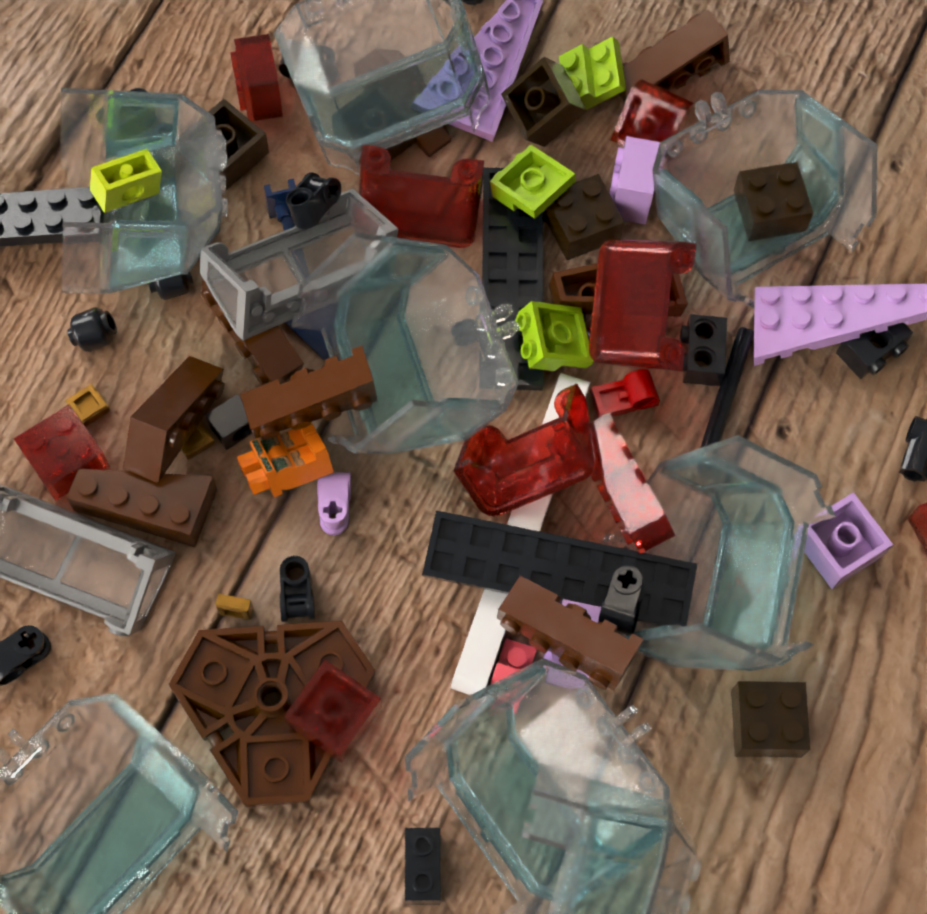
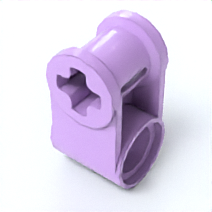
M334 472L317 480L320 526L328 535H340L348 527L349 501L351 500V472ZM335 513L336 518L331 519V514Z

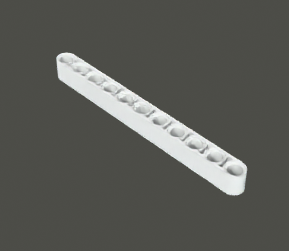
M560 373L507 525L541 531L591 382ZM484 589L450 689L483 699L506 630L500 625L501 621L497 619L498 608L508 594Z

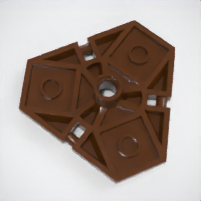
M342 621L277 625V631H265L264 626L208 629L198 631L172 677L169 686L202 739L209 741L212 746L210 749L211 753L245 807L310 803L323 774L340 744V741L337 739L342 730H347L375 675V669ZM278 644V652L266 653V645ZM271 692H277L282 695L281 701L275 706H267L263 703L264 697ZM321 720L330 724L326 733L317 730ZM230 727L234 734L224 740L220 732Z

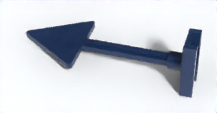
M294 178L288 180L289 189L277 192L271 191L270 184L264 185L269 218L277 217L278 221L282 223L284 231L295 227L285 201L288 193L296 187ZM299 247L289 251L292 262L303 281L310 279L302 248ZM346 296L284 322L323 360L329 357Z

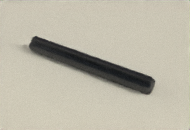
M740 327L736 334L725 368V375L720 384L697 456V461L700 464L711 466L715 460L753 340L754 331L752 329Z

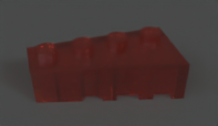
M610 413L575 430L591 461L586 467L594 483L599 480L602 482L597 485V488L605 503L610 500L612 501V504L607 506L616 524L621 521L624 523V525L618 528L627 545L634 542L641 554L676 536L666 514L646 481L635 458H633L624 438L619 433Z

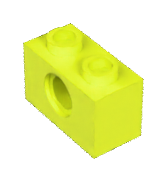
M144 149L91 167L90 191L103 212L106 213L159 194L162 170L149 150Z

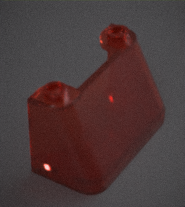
M363 144L360 157L359 194L398 228L397 240L454 248H466L474 242L482 200L483 160L462 159L457 161L452 168L451 178L390 170L391 156L387 150L379 146ZM359 201L358 223L366 235L375 236L378 227L385 223Z
M612 239L602 244L598 257L589 341V353L596 363L683 372L684 348L679 340L665 337L672 273L684 274L691 270L695 261L697 244L680 241Z
M577 383L561 390L555 397L554 408L559 418L509 440L505 438L498 428L491 425H484L467 433L453 471L482 513L493 517L503 515L579 483L591 476L594 469L595 456L586 398Z

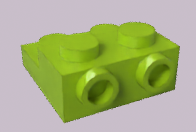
M613 36L591 48L581 44L559 56L560 64L563 65L586 109L626 90L620 44Z
M530 145L523 152L518 153L510 164L502 171H498L490 180L492 197L511 210L515 211L519 208L535 219L576 182V175L547 154Z
M531 301L518 312L515 319V327L518 331L522 332L524 342L521 346V355L524 359L528 360L529 369L555 371L561 366L588 368L594 363L580 307Z

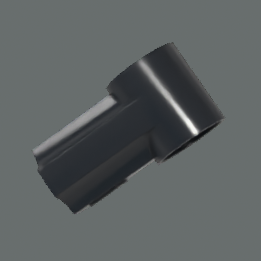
M915 416L906 435L905 441L908 444L899 473L908 480L925 482L927 479V419Z

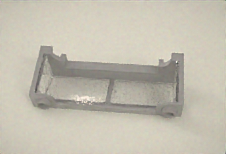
M350 189L341 193L337 203L327 211V214L321 218L317 225L309 229H299L295 226L230 253L228 247L222 242H216L201 248L200 274L234 332L242 340H246L392 275L398 228L354 189Z
M0 484V578L105 619L104 623L109 626V631L113 634L128 636L141 630L173 564L176 552Z

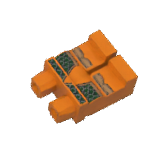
M312 422L303 429H291L270 439L259 441L257 438L251 440L249 443L252 451L236 457L253 495L270 489L273 496L277 497L283 494L282 490L293 489L334 473L327 448Z

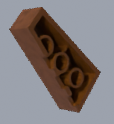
M709 9L702 14L694 15L688 20L686 25L677 31H670L664 36L662 41L653 47H646L640 52L638 57L629 63H622L626 90L619 93V95L630 110L635 112L664 97L666 89L670 87L672 89H679L686 85L691 76L698 74L702 77L710 73V66L719 63L721 66L729 63L728 33Z
M672 248L553 272L549 283L554 304L580 307L586 314L681 317L688 305Z
M242 271L235 273L243 283L248 281ZM226 278L213 282L218 294L236 322L237 288ZM202 279V291L200 294L203 300L217 316L224 331L227 334L229 333L236 342L235 346L244 359L247 358L253 365L252 371L261 385L276 379L286 381L296 371L303 368V361L279 326L242 340L234 332L204 279Z
M363 346L351 349L353 355L345 359L339 360V357L336 355L324 360L325 365L314 371L304 368L296 371L288 382L284 383V380L276 379L240 394L254 438L270 439L279 435V431L289 428L293 430L303 429L309 426L312 421L321 418L323 420H332L342 414L341 412L351 409L361 411L371 407L373 402H377L375 385Z
M189 356L130 417L123 469L159 483L213 402L221 397L225 386L221 382L224 369Z
M78 469L66 498L76 512L195 547L216 495L217 487L213 476L164 474L159 483L130 471Z
M519 576L498 608L497 619L501 621L500 625L512 634L519 632L529 638V643L537 650L544 653L550 651L560 657L559 662L572 671L579 669L589 675V681L595 686L604 690L608 687L614 691L635 658L644 639L633 633L629 639L623 637L617 631V625L607 620L595 622L591 620L586 609L571 603L564 606L560 604L561 598L559 595Z

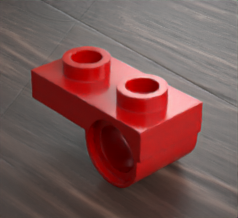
M648 369L632 371L625 375L623 380L594 386L590 390L599 420L656 407L660 403L652 375Z

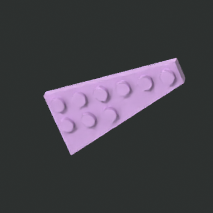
M506 0L500 6L497 13L481 27L478 34L471 38L450 61L438 78L434 79L427 90L413 102L411 110L492 142L506 106L501 93L515 81L543 0Z
M927 284L755 287L754 366L765 363V359L780 355L782 359L792 356V352L805 348L816 350L860 338L861 333L875 330L876 333L887 331L888 326L903 322L909 325L927 320Z

